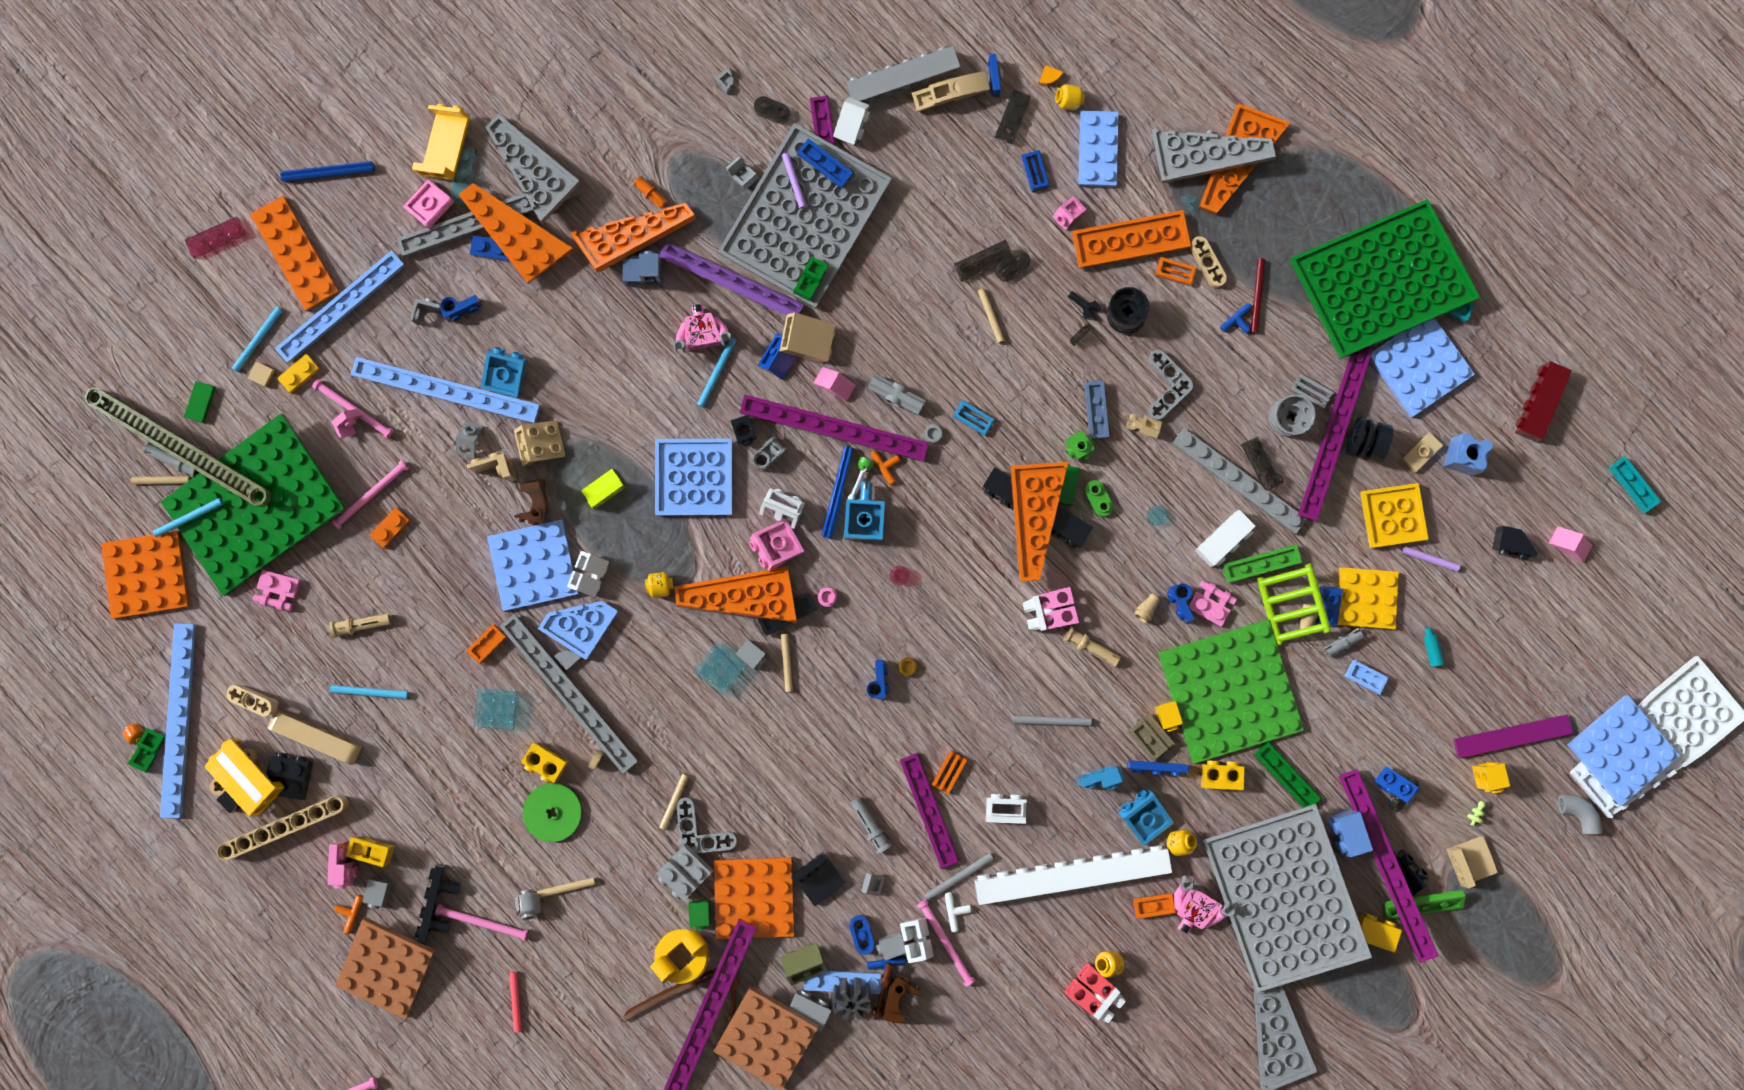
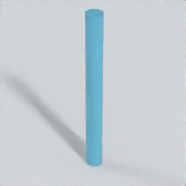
M276 307L233 365V370L236 372L240 371L283 312L281 309Z
M733 337V343L728 340L697 403L700 407L704 408L737 340Z
M218 498L153 530V534L155 537H159L224 505V501L222 498Z
M330 686V693L408 699L409 696L408 691Z

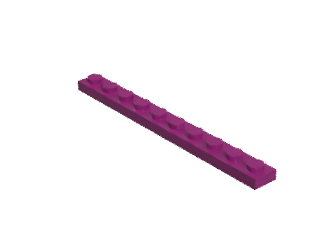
M1374 345L1352 354L1348 358L1297 514L1299 517L1314 522L1318 519Z
M745 394L740 409V414L743 415L749 414L750 417L924 462L929 444L917 439Z
M1358 769L1339 775L1353 810L1361 813L1373 849L1371 852L1419 963L1438 957L1439 955Z
M740 918L738 919L664 1090L686 1089L757 926Z

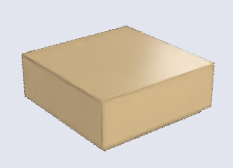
M255 362L248 379L267 387L275 370Z

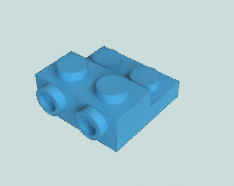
M494 347V349L487 351L481 388L519 397L528 358H524V354L520 352L505 353V349L500 347Z
M1113 765L1076 777L1077 784L1086 789L1099 785L1102 788L1111 790L1119 787L1118 783L1125 780L1122 770Z
M1149 789L1147 791H1140L1133 802L1124 803L1121 806V811L1118 812L1143 846L1174 823L1159 800Z

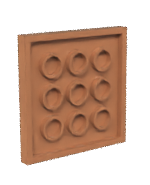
M364 917L335 987L402 1019H406L436 950Z
M750 986L713 1052L778 1090H782L819 1025Z

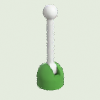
M860 457L858 467L861 472L848 499L855 500V494L864 472H869L875 462Z

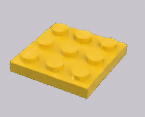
M1419 483L1360 492L1369 548L1429 540Z
M1339 568L1338 587H1341L1343 592L1338 625L1396 629L1399 572Z

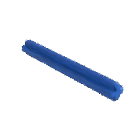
M372 161L287 170L280 172V176L283 182L362 174L374 172L375 165Z
M845 446L843 449L821 534L824 538L831 539L854 453L853 447Z

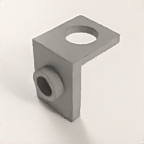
M416 298L410 321L418 324L422 307L441 312L440 304H436L437 301L425 298L424 301Z
M464 422L456 436V454L475 458V443L483 430L482 425ZM461 445L469 447L471 451H463Z

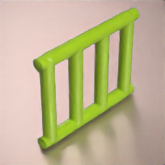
M1312 563L1298 570L1265 579L1264 577L1257 578L1266 614L1277 646L1283 644V641L1322 631L1324 633L1331 632ZM1305 575L1308 576L1309 587L1272 597L1269 596L1268 585ZM1313 594L1316 605L1275 615L1272 604ZM1314 613L1319 614L1321 624L1280 634L1279 622Z

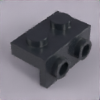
M1401 849L1396 859L1412 895H1415L1427 886L1429 877L1425 869L1419 867L1415 863L1414 858Z

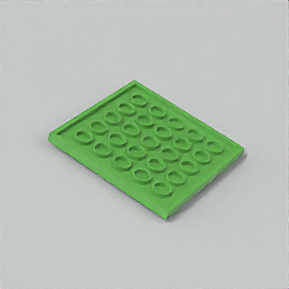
M1269 619L1158 652L1172 701H1176L1183 724H1180L1192 764L1304 731Z

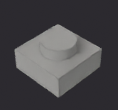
M866 873L861 892L880 896L885 877Z

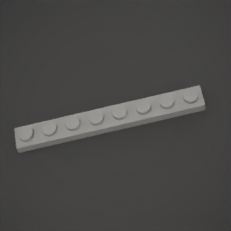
M1185 428L1180 431L1171 443L1294 535L1297 534L1307 520L1297 516L1298 512Z

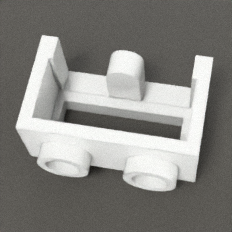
M770 488L762 502L759 514L763 515L765 508H770L775 511L774 518L778 521L782 519L783 514L793 518L791 528H795L803 512L805 502H802L799 497H790L784 494L780 489L774 490Z
M991 794V797H986V822L1026 824V799H1022V795H1010V798H1003V794ZM992 804L1021 805V814L992 813Z

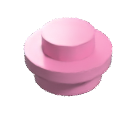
M823 588L818 594L819 603L825 607L834 605L837 600V594L832 588Z

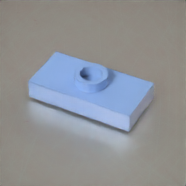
M1352 660L1344 676L1378 695H1381L1389 679L1387 676L1356 660Z

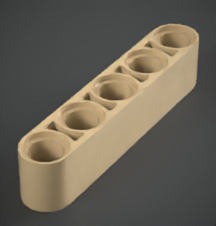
M277 710L272 716L267 727L273 732L351 765L355 764L362 748L361 745L280 710Z

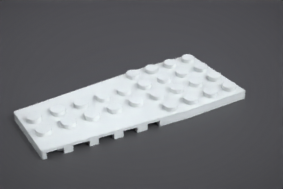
M1694 656L1638 705L1639 709L1680 755L1622 806L1614 801L1582 762L1570 772L1607 818H1613V815L1618 811L1626 809L1631 802L1644 796V793L1659 786L1660 782L1667 777L1670 778L1676 774L1677 770L1686 767L1705 754L1744 721V710L1699 656Z

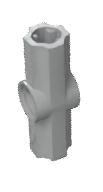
M877 374L874 375L868 386L869 390L884 397L890 404L902 407L917 416L926 402L922 398L910 393L904 386L895 382L892 383Z

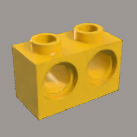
M533 742L521 763L525 765V770L533 774L537 772L542 775L540 778L550 784L551 782H558L569 761L538 742ZM535 753L540 756L538 764L532 762V756ZM551 763L557 767L555 774H551L548 771V766Z
M1208 760L1207 764H1202L1201 787L1244 790V766H1239V762L1227 761V765H1219V761ZM1212 769H1215L1217 772V777L1214 780L1209 778V772ZM1231 770L1236 772V778L1233 781H1230L1228 778Z
M1486 762L1472 766L1477 789H1483L1485 792L1499 793L1503 792L1505 787H1510L1504 763Z
M357 835L351 837L345 856L385 867L390 864L395 846Z

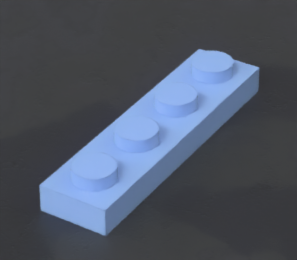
M828 970V972L805 980L804 990L833 992L835 984L841 987V979L847 978L850 986H853L855 977L861 978V987L869 984L871 994H880L882 989L880 977L883 973Z

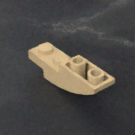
M983 71L929 85L928 88L913 92L912 96L917 112H921L951 101L956 102L989 91L990 87L986 73Z

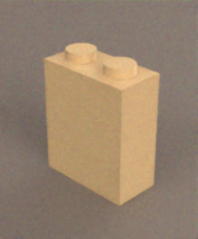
M795 312L787 314L780 352L818 363L828 362L832 355L831 345L836 334L835 324Z

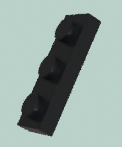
M809 592L794 599L797 620L817 610ZM764 618L757 619L766 636L793 623Z

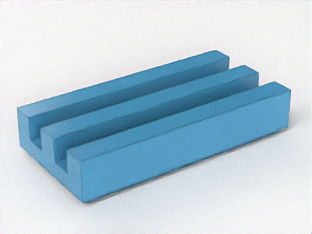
M963 400L952 416L983 436L987 434L995 420ZM962 407H966L967 409L971 410L972 412L989 421V423L986 424L985 422L981 421L980 419L976 418L970 413L964 411ZM959 413L963 414L964 416L968 417L969 419L973 420L974 422L978 423L979 425L985 427V429H984V430L981 429L980 427H978V426H976L975 424L969 422L968 420L964 419L963 417L959 416L958 414H959Z

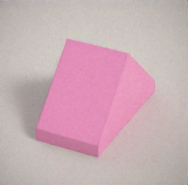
M822 367L814 382L816 386L846 402L856 384L841 373Z
M1561 527L1556 528L1548 543L1581 562L1585 561L1593 546L1584 534Z

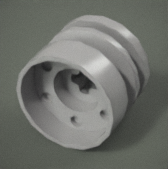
M1295 394L1283 397L1274 402L1268 414L1269 424L1273 431L1281 436L1290 437L1303 434L1314 424L1315 408L1311 401L1304 396ZM1289 414L1293 415L1291 419H1287L1286 416Z

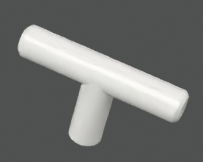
M948 892L944 895L951 932H958L956 915L971 913L970 905L955 907L952 893Z

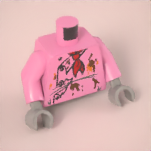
M696 304L692 306L693 316L685 317V322L681 324L673 346L674 353H677L678 349H682L683 353H685V347L687 351L719 345L725 346L724 342L726 340H730L731 343H733L727 326L718 317H713L712 313L704 314L703 305Z
M1186 876L1182 877V884L1179 885L1174 893L1176 914L1183 918L1178 929L1188 934L1193 925L1200 929L1209 928L1227 916L1234 915L1236 907L1228 909L1229 901L1225 902L1224 907L1221 908L1223 905L1193 887V879L1187 883Z

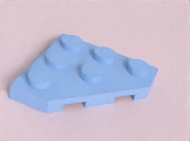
M603 601L548 612L538 629L585 660H588L619 611Z

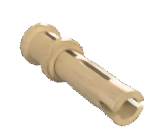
M387 613L356 620L347 618L346 621H330V633L333 638H337L338 635H353L355 631L391 625V616Z
M1073 626L1068 629L1063 638L1064 642H1070L1077 646L1078 650L1084 649L1113 667L1118 664L1121 656L1093 642L1087 634L1083 635L1077 632Z

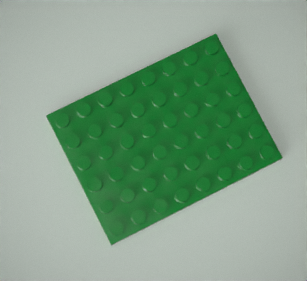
M1428 199L1296 255L1289 260L1340 360L1468 305L1480 298Z
M281 413L219 458L221 462L268 489L271 493V500L267 506L259 507L252 505L201 473L161 501L173 521L218 498H222L224 501V505L177 527L222 596L231 593L347 509L286 416ZM259 492L256 495L257 502L263 500V492Z

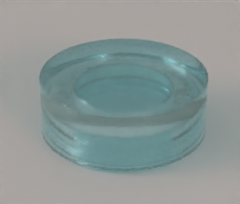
M1154 506L1148 511L1147 519L1153 525H1161L1167 519V512L1161 506Z

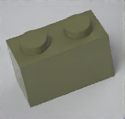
M817 943L808 944L800 950L788 952L780 957L786 978L791 986L828 972L822 951Z

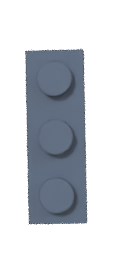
M1104 381L1085 382L1084 389L1089 436L1092 439L1109 438Z

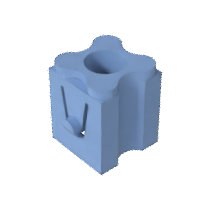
M1464 433L1451 438L1443 467L1470 476L1484 472L1487 467L1490 450L1493 447L1492 442L1489 440L1477 441L1472 435ZM1467 449H1476L1474 460L1468 457Z

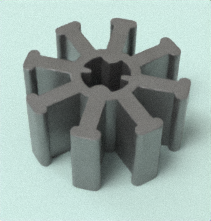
M855 977L853 986H850L847 978L841 979V987L836 984L833 987L832 1003L834 1013L837 1014V1012L843 1010L842 1018L849 1020L850 1012H854L857 1020L862 1019L863 1011L869 1013L871 1010L870 985L866 984L861 987V978Z

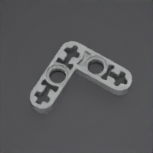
M1154 350L1148 356V363L1171 386L1147 411L1148 417L1160 420L1192 390L1193 382L1162 350ZM1153 355H1155V356L1160 355V356H1161L1160 361H1161L1163 364H1164L1165 362H1167L1168 364L1165 365V366L1163 367V369L1161 370L1160 367L1162 366V364H1161L1159 361H1157V362L1155 363V362L1153 361V360H1154V356H1153ZM1166 368H1173L1175 376L1168 377L1165 373ZM1179 382H1186L1188 384L1186 386L1188 390L1184 388L1180 393L1176 392L1181 386ZM1167 394L1174 395L1175 402L1173 404H1168L1165 401ZM1162 403L1165 407L1159 412L1161 416L1158 414L1154 416L1152 408L1157 409Z
M684 797L678 801L677 816L681 847L688 843V836L683 838V834L689 835L694 833V836L690 837L691 843H695L692 850L696 854L730 850L736 846L737 836L732 832L698 835L694 801L689 797ZM684 801H687V804H691V807L688 808V815L692 813L693 817L681 818V815H685V809L681 808ZM685 820H690L693 823L691 831L683 829L682 824ZM729 835L730 839L734 840L730 846H727V843H720L721 847L718 848L716 836H720V840H724ZM705 838H712L715 842L714 847L706 848L704 846Z

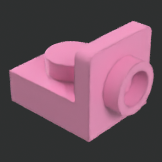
M1073 196L1059 207L1053 218L1066 230L1087 209Z
M359 408L343 411L332 421L339 438L356 434L353 425L362 415Z

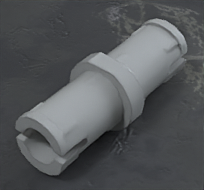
M1356 628L1345 636H1339L1338 640L1325 646L1324 650L1331 658L1344 649L1348 650L1349 646L1364 639V636L1359 628Z

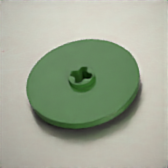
M557 783L545 784L533 790L527 797L523 808V819L527 829L533 836L545 842H558L572 835L579 826L582 816L581 804L577 795L570 788ZM555 808L557 816L549 817L548 809Z

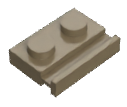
M1150 713L1127 731L1151 761L1156 760L1169 747L1175 744Z

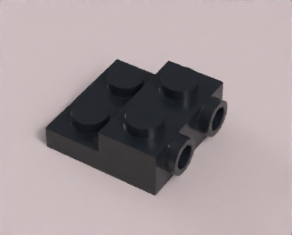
M282 752L270 755L266 775H269L268 778L271 782H281L285 787L277 796L306 800L313 762L307 761V757L295 755V758H290L287 753Z

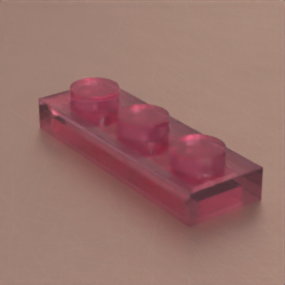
M236 216L185 239L191 256L197 258L246 236L240 219Z

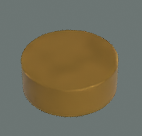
M910 657L903 658L898 664V670L903 676H912L917 671V663Z

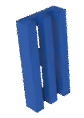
M995 53L990 54L988 57L993 97L999 96L1001 91L997 55Z
M1040 150L1021 155L1031 192L1050 187ZM1033 156L1037 157V161L1044 183L1042 184L1038 175V171ZM1027 158L1030 160L1037 185H1034Z

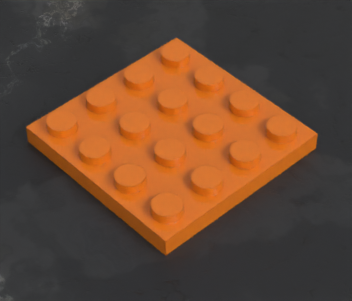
M180 531L167 532L159 537L148 535L101 543L111 619L190 607Z
M792 857L714 860L716 940L730 939L739 918L757 926L752 938L794 937L793 880L791 878Z

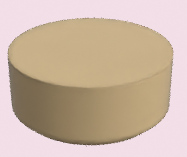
M596 750L588 768L596 770L603 752Z

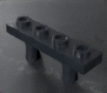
M437 863L435 868L430 870L429 879L432 882L431 886L426 888L424 895L427 903L426 907L422 906L419 916L423 920L421 926H417L415 938H418L417 942L424 945L431 930L449 933L451 922L434 919L433 917L438 893L445 892L458 895L460 883L443 880L442 874L445 866L443 864Z

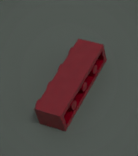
M1552 361L1540 366L1537 372L1538 379L1530 389L1531 396L1523 405L1524 413L1516 422L1517 429L1515 434L1534 442L1544 439L1572 370Z

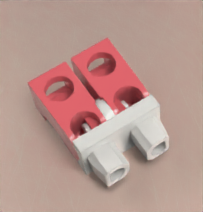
M1087 962L1077 977L1092 992L1076 978L1064 992L1097 1020L1101 1019L1109 1023L1114 1014L1108 1010V1007L1113 1003L1118 1008H1121L1126 1000L1114 985L1101 976Z

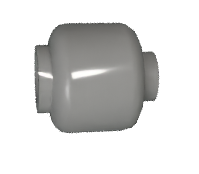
M532 889L521 891V895L515 898L517 916L522 917V920L537 918V914L541 912L540 895L533 893Z

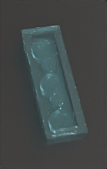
M462 147L454 181L452 180L450 198L454 201L453 204L466 205L458 194L473 183L477 154L475 148Z

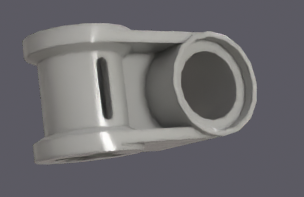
M775 435L753 456V464L758 471L767 470L788 450L787 447H783L776 440L777 437ZM759 457H764L767 459V462L761 466L756 463V460Z

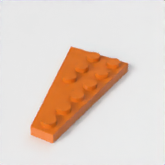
M1238 103L1225 137L1231 135L1237 138L1272 139L1274 144L1291 122ZM1258 163L1211 173L1199 209L1216 215Z
M474 183L458 194L528 284L573 251L572 247Z
M683 203L663 208L662 212L654 214L647 212L642 217L635 218V216L608 222L603 227L595 229L594 227H589L587 231L579 233L573 231L570 234L594 270L599 273L691 223L696 218L688 205Z
M1068 462L1010 466L1020 582L1040 580Z
M788 566L770 571L765 570L674 587L677 607L797 623Z

